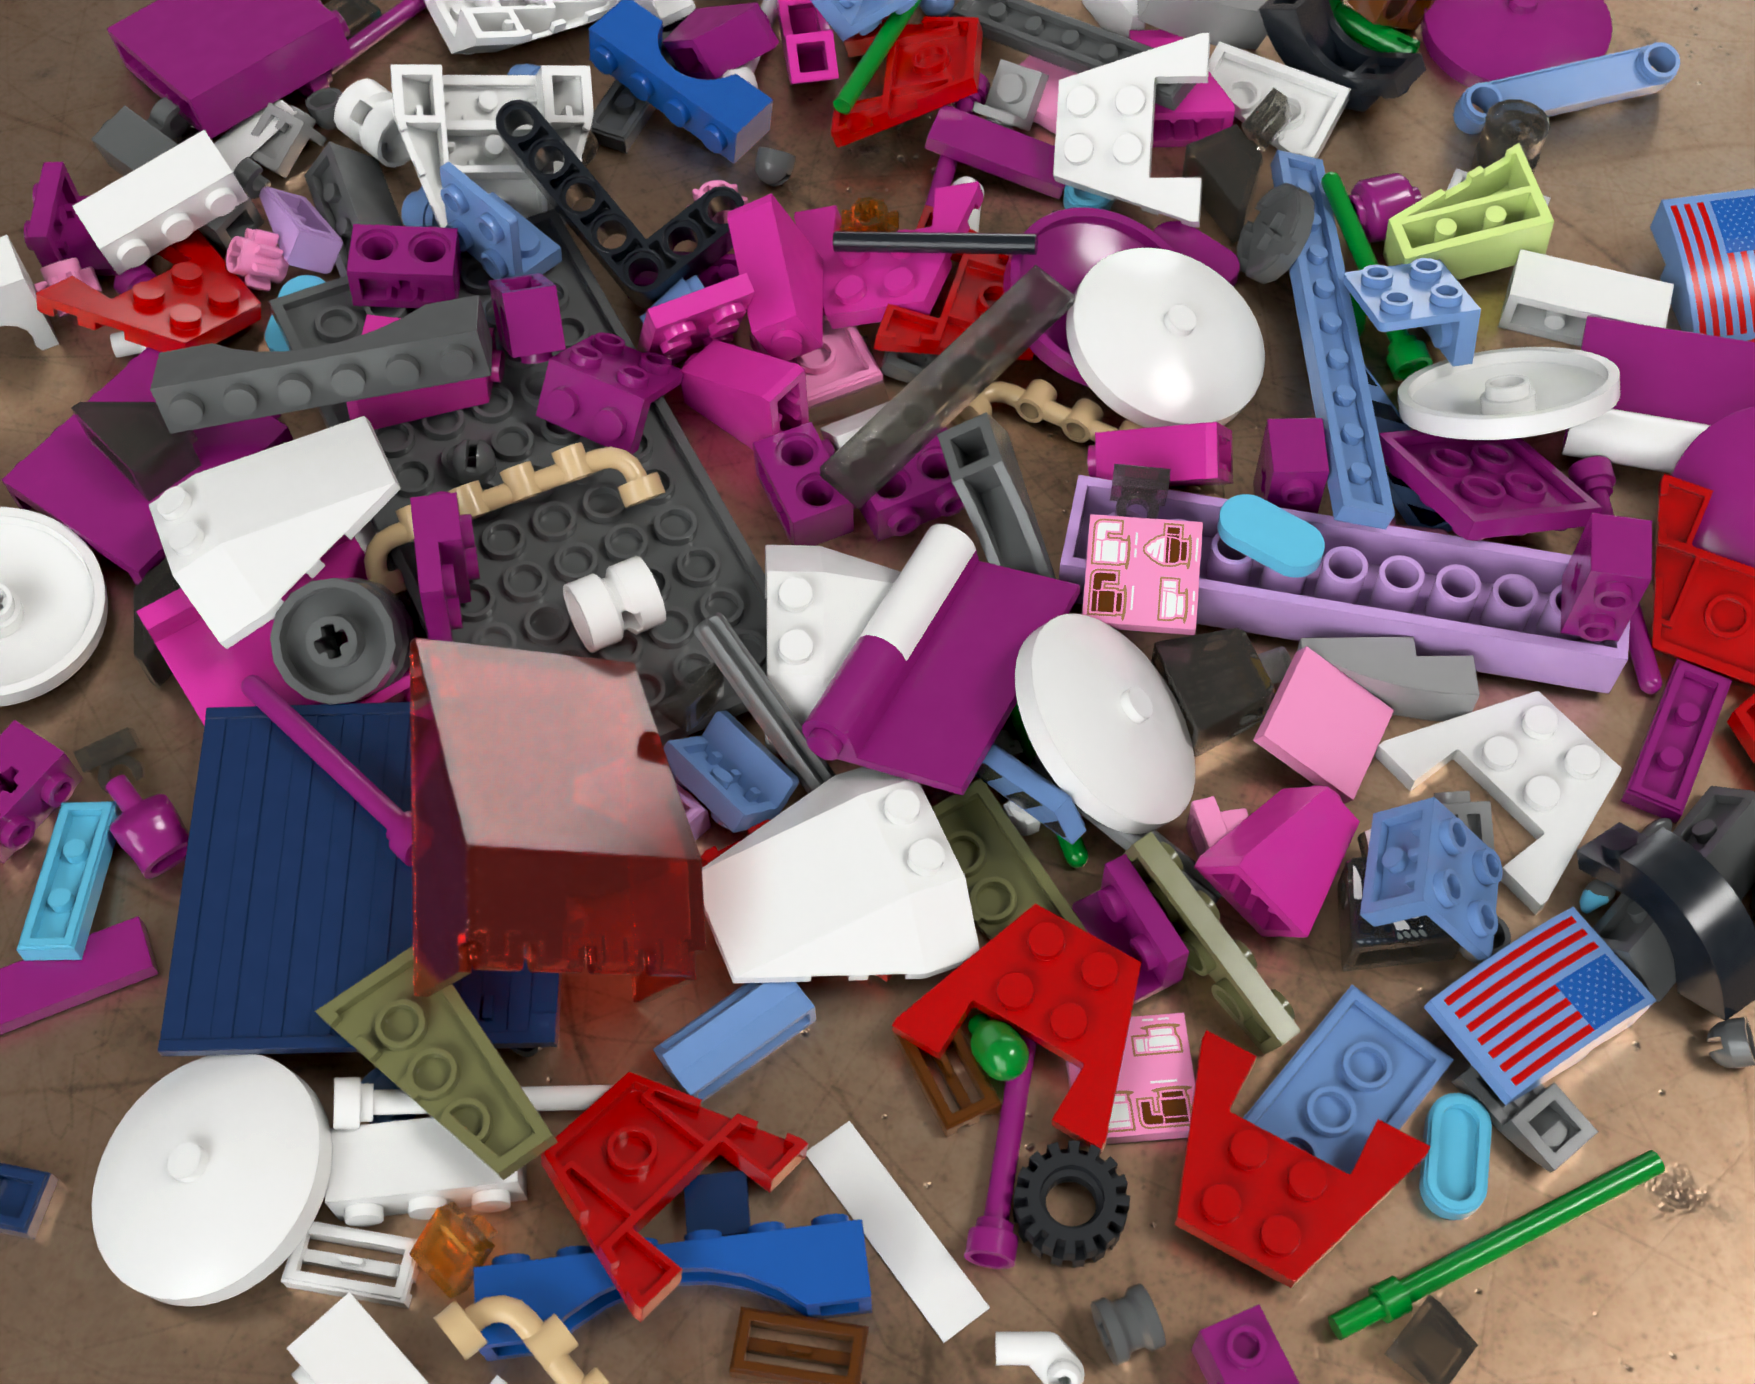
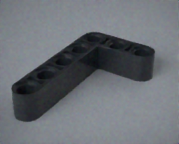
M521 99L511 100L499 109L495 119L496 128L511 157L637 306L650 308L682 277L686 281L695 274L696 276L700 275L733 249L728 223L718 224L712 221L716 213L722 210L731 211L745 205L741 195L733 188L721 186L707 191L646 239L534 105ZM522 125L533 126L532 130L523 137L512 136L515 129ZM552 161L564 162L563 167L554 174L542 173L543 168ZM587 197L595 199L594 204L586 211L573 210V206L578 200ZM614 234L626 236L625 242L618 248L609 249L603 247L605 240ZM689 240L697 244L695 250L688 255H678L673 252L675 246L682 241ZM644 271H652L658 274L657 279L648 286L641 287L634 284L635 278Z

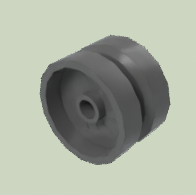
M330 578L311 581L292 592L276 612L270 635L273 662L286 684L306 699L329 705L367 699L399 681L411 665L416 645L413 619L401 598L384 585L361 578ZM345 632L348 642L342 644L341 636Z

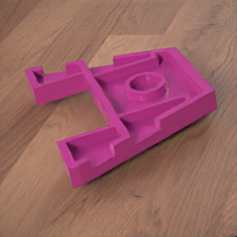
M979 181L935 188L932 226L915 230L903 229L896 232L968 233L970 230L968 219L973 209H979L983 202V193ZM837 206L794 212L796 225L823 259V308L832 329L881 322L888 303L922 314H930L953 266L950 259L952 254L834 252L833 234L835 231H841L842 218Z

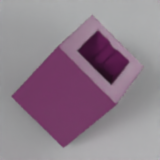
M757 2L695 8L663 41L680 73L702 80L717 79L723 76L727 70L736 69L774 49L780 43L770 26L768 17L761 10Z

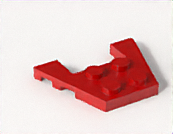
M889 16L884 17L881 21L882 24H879L870 33L862 36L858 32L843 42L849 58L866 53ZM924 17L922 19L923 24H907L888 52L883 95L857 100L848 114H842L834 108L831 135L836 148L843 147L978 93L983 39L979 18Z
M924 206L916 229L932 226L934 207ZM970 229L968 233H977V232L974 231V230H972V229ZM952 254L950 259L959 262V266L941 317H932L888 303L876 334L873 349L889 352L1032 360L1034 353L1015 329L1005 303L1003 289L1004 272L1010 254Z
M198 229L192 232L186 239L175 242L156 253L174 264L171 270L148 281L139 282L132 289L114 298L106 297L73 275L36 293L37 310L43 314L54 317L58 313L57 310L77 316L78 325L92 330L109 326L124 331L126 341L160 352L210 343L216 344L261 320V302L237 274L230 273L227 270L226 261Z
M1664 474L1659 483L1651 622L1652 648L1657 652L1755 687V568L1692 545L1714 491Z
M1035 903L899 1015L892 1024L893 1033L940 1060L972 1008H977L996 1020L1010 1024L1016 1032L1081 1069L1052 1118V1126L1089 1148L1091 1144L1100 1148L1101 1155L1106 1146L1142 962Z
M1206 1030L1199 1048L1198 1068L1193 1091L1175 1226L1292 1289L1364 1216L1383 1201L1396 1185L1422 1163L1431 1146L1378 1119L1351 1174H1347L1230 1111L1254 1066L1257 1056Z
M628 1072L555 1137L558 1142L541 1154V1165L633 1317L642 1322L681 1283L683 1269L640 1235L639 1232L717 1156L722 1155L762 1188L771 1193L806 1158L809 1143L790 1133H787L784 1139L758 1129L759 1121L738 1113L733 1118L701 1107L702 1099Z

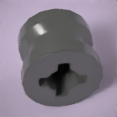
M1138 1283L1128 1287L1124 1297L1114 1301L1103 1297L1091 1302L1092 1315L1098 1334L1109 1358L1116 1366L1128 1362L1132 1352L1141 1348L1155 1351L1165 1347V1334L1159 1315L1150 1295L1142 1284Z

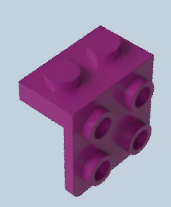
M43 162L39 183H35L33 186L32 197L34 206L31 219L27 220L24 224V239L27 248L34 251L42 267L62 260L77 258L81 269L92 266L97 276L117 275V272L99 250L72 207L89 196L79 195L64 162Z
M605 332L596 333L549 358L536 416L603 446L624 449L630 454H634L639 449L650 404L680 385L684 374L680 372L681 369L671 365L672 362L669 358L653 352L642 353L626 346L625 341L617 335Z

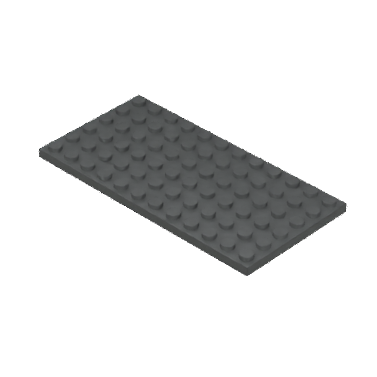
M552 209L527 217L526 219L561 247L562 261L544 273L543 276L556 285L566 349L591 335L605 332L619 336L625 341L626 346L636 350L559 213ZM461 251L462 271L459 298L479 295L488 327L494 328L496 350L504 351L505 354L503 379L501 383L493 382L489 403L374 430L401 487L371 519L377 533L399 522L395 511L410 505V497L427 496L440 491L448 492L464 485L454 475L452 454L456 445L465 439L484 440L495 454L496 474L488 483L481 485L483 491L503 484L500 472L512 466L531 461L534 471H538L554 465L555 462L551 453L566 446L582 442L585 452L606 447L536 416L549 361L523 364L521 363V357L512 358L498 341L488 282L495 279L467 251ZM347 276L269 300L272 315L290 351L315 348L362 335L367 314L403 318L419 309L353 306ZM564 350L554 351L552 354L555 356ZM663 396L650 404L639 449L632 455L638 458L647 475L658 472L666 493L641 504L625 508L617 487L627 483L626 479L618 470L608 468L473 519L480 579L469 580L472 602L460 603L463 629L452 630L455 652L435 654L457 701L574 697L576 702V733L573 782L661 747L667 741L681 739L707 728L711 719L718 711H728L733 717L749 711L695 636L694 629L710 615L716 613L724 615L766 675L765 574ZM346 402L317 407L327 428L350 421ZM476 456L468 457L467 467H476ZM413 541L392 549L388 557L394 570H401L407 589L406 595L428 638L419 592L415 543ZM634 556L641 557L648 566L659 588L666 611V621L637 635L629 630H624L623 638L620 642L594 653L588 651L571 621L563 596V586L592 573L601 579L605 578L606 570L609 566Z

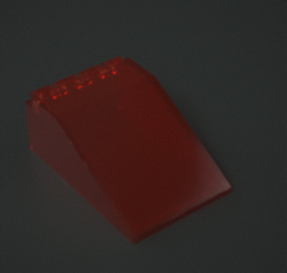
M414 638L410 642L413 972L415 997H429L472 973V967L474 970L520 972L524 966V949H527V967L530 972L581 974L583 972L586 951L587 969L590 974L631 976L632 999L634 1003H648L696 981V955L706 951L702 860L635 663Z

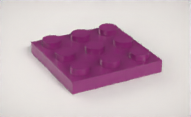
M1418 430L1379 433L1384 462L1389 467L1390 473L1404 481L1420 496L1423 504L1434 509L1452 526L1454 533L1466 540L1480 541L1484 538L1509 535L1523 536L1526 533L1552 530L1565 531L1569 528L1585 527L1592 512H1601L1602 506L1522 438L1467 440L1435 436Z

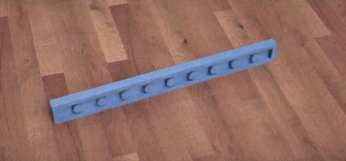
M1277 150L1270 164L1274 187L1284 183L1292 184L1309 192L1314 201V221L1310 236L1301 254L1290 267L1289 273L1315 417L1322 418L1329 465L1327 483L1333 517L1337 521L1386 530L1395 516L1351 296L1343 284L1345 267L1334 213L1321 185V179L1325 174L1323 160Z

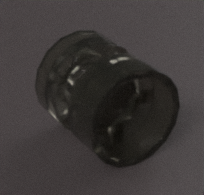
M1508 99L1493 105L1485 117L1480 140L1471 162V171L1478 166H1481L1483 169L1505 157L1507 149L1520 143L1534 174L1550 130L1549 118L1545 112L1535 104L1519 99Z

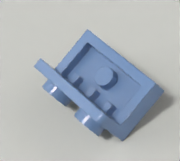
M728 711L716 712L701 736L667 741L657 758L673 774L672 777L679 786L693 793L710 810L711 817L715 822L731 830L733 833L747 830L766 819H773L779 815L799 784L798 777Z

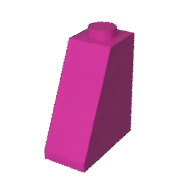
M1129 30L1128 39L1153 48L1184 39L1181 36L1164 30ZM1209 71L1208 83H1197L1175 111L1155 104L1152 148L1229 146L1235 106Z
M772 193L729 211L727 220L739 275L747 272L755 291L747 308L753 336L770 356L786 361L822 348V257Z
M367 314L362 335L375 331L401 318ZM489 328L493 340L491 376L349 401L346 403L350 420L365 416L375 430L489 403L493 382H502L505 367L504 351L496 350L494 328Z
M714 339L700 353L691 355L680 370L684 374L681 383L684 403L752 450L753 442L809 423L805 369L796 363Z
M1218 422L1095 432V445L1088 448V473L1090 477L1150 487L1233 484L1232 430Z
M1313 785L1311 787L1283 788L1198 858L1194 867L1262 937L1307 938L1360 821L1343 804L1341 797L1328 786Z

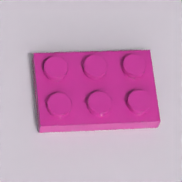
M747 272L647 309L637 351L661 354L671 360V365H675L688 357L686 351L702 345L706 347L714 339L725 343L732 342L734 340L733 334L737 333L755 293Z

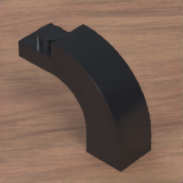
M1268 0L1259 8L1268 37L1284 64L1350 88L1349 101L1345 107L1347 109L1365 112L1379 97L1384 99L1400 97L1426 71L1422 53L1377 52L1356 43L1343 31L1336 21L1329 0Z
M1621 822L1576 850L1580 870L1630 897L1658 925L1670 946L1674 958L1679 994L1725 1021L1755 1000V926L1734 890L1701 853L1664 827L1647 837Z

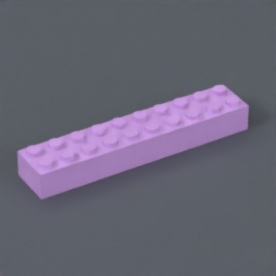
M1078 475L1059 570V580L1080 585L1081 593L1075 603L1083 604L1090 514L1203 522L1196 624L1300 641L1301 638L1414 637L1417 656H1474L1475 668L1478 672L1607 694L1612 690L1628 661L1630 621L1619 641H1590L1581 636L1560 633L1562 575L1572 555L1482 540L1471 541L1458 536L1390 525L1385 530L1334 520L1333 516L1281 508L1316 527L1322 534L1325 542V549L1319 567L1308 576L1293 578L1268 568L1228 546L1221 539L1217 524L1221 507L1228 499Z

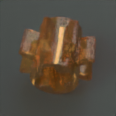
M874 197L859 198L852 205L851 211L842 209V226L840 231L896 232L899 229V212H888L884 199Z

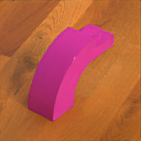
M777 0L781 40L790 84L839 79L833 30H830L829 23L810 0Z

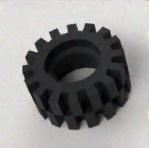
M1069 1140L1068 1148L1060 1149L1058 1142L1047 1145L1046 1153L1043 1155L1036 1151L1029 1157L1027 1168L1022 1166L1014 1192L1013 1218L1014 1223L1019 1225L1018 1235L1023 1243L1029 1240L1032 1244L1031 1252L1041 1259L1045 1253L1052 1257L1051 1264L1062 1267L1063 1260L1072 1261L1073 1268L1083 1267L1085 1259L1092 1258L1095 1263L1104 1258L1105 1251L1108 1248L1113 1250L1119 1242L1130 1207V1195L1126 1194L1128 1186L1124 1174L1118 1176L1116 1173L1118 1163L1111 1156L1106 1161L1099 1157L1101 1149L1092 1144L1088 1152L1080 1150V1141ZM1064 1182H1075L1087 1188L1092 1194L1096 1206L1095 1213L1091 1219L1078 1226H1066L1057 1222L1050 1215L1046 1206V1197L1053 1187Z

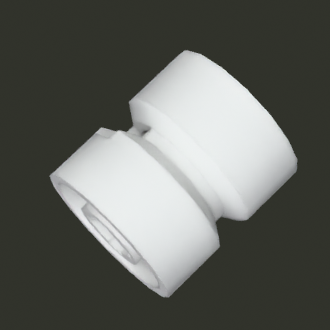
M362 79L347 87L339 97L335 107L334 121L336 127L387 167H398L411 160L394 119L392 93L371 79Z
M634 556L609 566L606 570L605 578L601 579L592 573L563 586V596L571 621L581 641L588 651L592 653L620 642L623 638L624 630H629L637 635L666 621V611L659 588L648 566L641 557Z

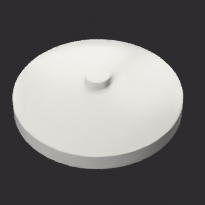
M1128 249L1112 254L1092 267L1072 296L1066 318V333L1073 361L1091 390L1107 406L1129 421L1145 428L1218 422L1224 426L1233 420L1255 395L1261 383L1265 366L1264 342L1259 325L1250 307L1237 290L1226 279L1205 264L1186 255L1165 249Z
M1519 347L1474 353L1473 364L1453 367L1446 359L1422 368L1407 377L1398 388L1399 414L1402 421L1411 428L1423 433L1446 438L1505 440L1538 436L1584 424L1611 410L1620 399V372L1616 364L1603 356L1568 348Z
M0 507V707L34 699L53 690L71 678L87 662L98 646L105 629L108 614V596L103 574L96 557L88 545L75 532L57 520L37 512L12 507Z
M1060 615L1032 632L1023 642L1016 661V697L1028 737L1044 767L1061 790L1070 795L1072 801L1096 821L1109 828L1128 834L1149 833L1180 816L1188 806L1194 790L1195 757L1193 745L1180 707L1165 680L1151 661L1118 630L1087 615Z
M258 1054L205 1056L177 1068L149 1088L129 1109L115 1129L102 1155L94 1182L92 1196L94 1235L104 1261L111 1271L132 1289L160 1302L178 1306H203L232 1298L252 1288L274 1272L291 1255L310 1229L321 1207L330 1178L332 1165L331 1130L323 1105L316 1093L294 1072L275 1060Z

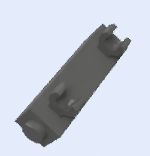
M164 97L153 106L147 120H144L131 109L124 106L115 116L102 125L101 129L91 140L109 166L125 176L177 146L178 144L171 139L182 135L188 128L189 123L178 115L180 108ZM249 157L243 159L233 171L249 199L236 206L229 214L219 216L198 229L203 236L226 253L231 240L235 236L245 237V230L247 228L259 229L265 223L253 204L252 199L259 198L262 187H270L271 182L261 175L263 168Z

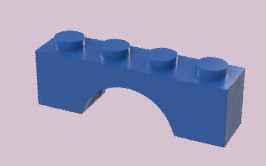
M621 0L589 28L590 61L593 62L600 72L611 75L628 87L636 98L648 101V103L664 113L675 126L683 127L699 138L711 152L721 154L735 164L770 131L773 99L738 74L720 79L702 80L676 71L662 56L663 21L634 0Z

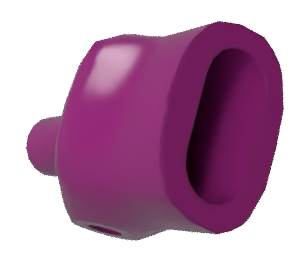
M119 775L111 779L106 785V790L123 813L110 824L109 830L120 847L134 860L146 879L155 878L186 859L189 831L184 826L180 815L165 794L159 793L143 800L125 775Z

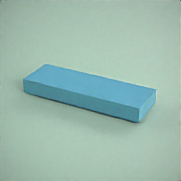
M115 801L63 802L61 804L16 949L24 961L82 960L116 839L109 830L110 824L123 813Z

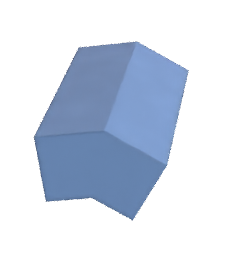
M797 982L745 983L653 1048V1051L679 1090L702 1099V1102H704L816 1021L815 1006L801 990Z

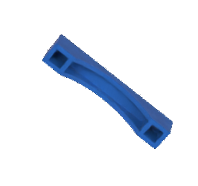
M826 1214L812 1219L810 1226L786 1228L782 1222H762L748 1227V1233L722 1236V1232L718 1230H697L684 1235V1241L658 1244V1240L655 1238L644 1237L683 1269L681 1283L678 1286L717 1285L746 1290L783 1304L800 1316L818 1319L873 1313L862 1219L849 1221V1216L845 1214ZM577 1245L564 1247L556 1251V1257L531 1260L530 1256L526 1254H504L494 1257L491 1260L492 1265L473 1267L474 1303L485 1297L499 1295L520 1299L533 1309L543 1322L555 1313L571 1334L606 1309L624 1302L591 1246ZM501 1322L492 1323L480 1331L488 1342L479 1350L487 1362L533 1356L514 1329L507 1324Z

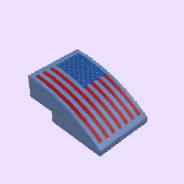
M1755 188L1661 200L1650 229L1665 262L1660 280L1674 284L1670 304L1681 330L1743 341L1754 339Z
M1571 907L1480 963L1429 1000L1424 1008L1501 1101L1508 1105L1583 1060L1596 1046L1629 1028L1657 1000L1574 907Z

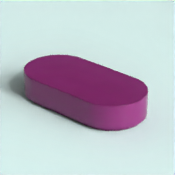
M1167 221L1158 225L1153 230L1175 252L1205 264L1235 287L1238 280L1240 262L1231 250L1195 227L1181 224V221Z

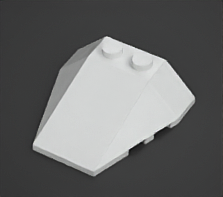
M424 0L451 54L466 55L501 51L597 21L621 1Z
M391 64L394 119L439 227L446 228L447 225L445 205L440 194L442 183L439 169L447 162L452 163L488 194L494 192L525 218L555 209L511 157L496 128L495 119L499 109L511 100L521 99L528 101L538 109L582 162L586 139L594 116L590 66L541 65L536 75H442V65ZM522 125L515 129L512 136L523 137L532 130L533 126ZM552 161L543 168L542 173L554 174L563 167L564 162Z
M365 416L196 473L178 486L166 490L158 499L149 504V508L173 577L219 643L228 649L274 619L276 612L284 603L281 598L305 573L313 579L326 566L320 558L343 535L351 540L401 487L370 421Z
M765 545L766 676L802 726L901 572L822 546ZM765 734V747L771 753H778Z
M866 767L834 775L691 875L692 885L733 983L811 982L812 976L847 975L848 981L868 980L869 975L905 974V979H925L959 967L980 949L965 875L921 784Z

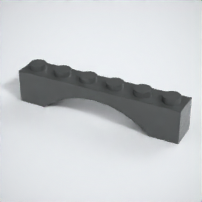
M475 295L425 304L407 316L375 331L315 348L255 352L231 349L210 343L161 352L158 356L150 390L168 431L172 434L491 376L493 340L480 297Z
M986 412L938 433L937 436L952 483L968 513L988 563L1056 579L1008 432Z

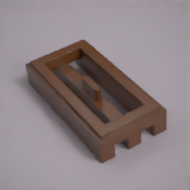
M961 1027L951 1041V1044L981 1100L972 1104L945 1053L940 1060L931 1055L959 1108L954 1113L951 1112L917 1046L893 1033L892 1029V1034L946 1137L957 1133L958 1128L965 1124L969 1127L978 1123L980 1117L988 1113L992 1116L1001 1111L1002 1103L983 1068L974 1058L972 1048Z
M741 1307L729 1368L730 1377L771 1384H861L866 1345L869 1337V1326ZM751 1327L852 1342V1351L850 1353L750 1337ZM747 1353L841 1367L848 1369V1376L747 1361L745 1359Z

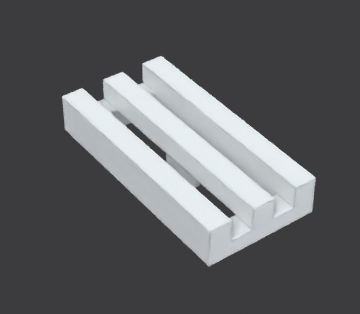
M313 1221L300 1244L288 1257L281 1282L288 1288L344 1297L350 1292L357 1300L409 1309L412 1299L410 1294L412 1283L417 1281L419 1274L417 1265L419 1258L424 1256L426 1245L420 1239ZM313 1239L404 1256L400 1265L307 1249L309 1240ZM302 1264L397 1281L395 1287L310 1273L300 1271Z

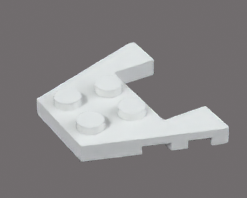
M1200 33L1060 79L1053 170L1055 181L1110 200L1115 198L1141 207L1142 211L1157 216L1162 214L1180 220L1181 224L1190 227H1200L1201 178H1151L1156 85L1208 83L1209 33Z
M1539 691L1385 740L1378 745L1374 755L1409 791H1412L1448 762L1455 760L1514 817L1536 841L1502 867L1503 875L1501 882L1535 915L1543 909L1622 770L1616 762Z

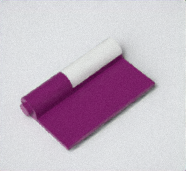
M1587 316L1580 350L1603 356L1617 365L1620 372V399L1611 410L1602 416L1584 424L1565 429L1562 455L1579 458L1603 456L1614 464L1671 473L1687 447L1709 426L1736 411L1755 406V342Z
M948 524L932 525L802 725V733L807 740V746L814 754L826 760H842L963 796L1017 703L1015 668L1023 642L1032 632L1051 619L1069 614L1081 593L1080 585L979 561L973 541L964 532Z

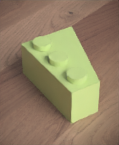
M1520 143L1507 149L1505 157L1484 169L1478 166L1468 172L1466 180L1444 192L1442 189H1439L1391 217L1388 221L1383 252L1387 266L1409 264L1419 258L1440 259L1452 275L1459 280L1514 266L1520 249L1546 254L1554 219Z

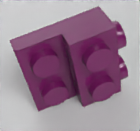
M440 491L427 496L410 497L419 592L432 654L455 652L452 630L463 629L460 603L472 602L469 580L480 579L471 514L460 515L456 492Z

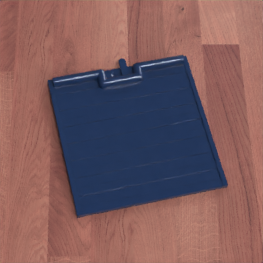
M574 697L290 705L403 812L412 811L414 814H424L441 829L443 837L438 849L425 862L413 867L407 866L390 850V840L386 837L387 829L257 706L206 708L188 846L158 1045V1053L162 1057L358 1052L323 1021L315 1011L420 940H423L496 1049L557 1047L560 1026L566 916L564 910L567 865H584L592 859V852L589 847L585 845L568 846V834L571 825L576 733V702Z

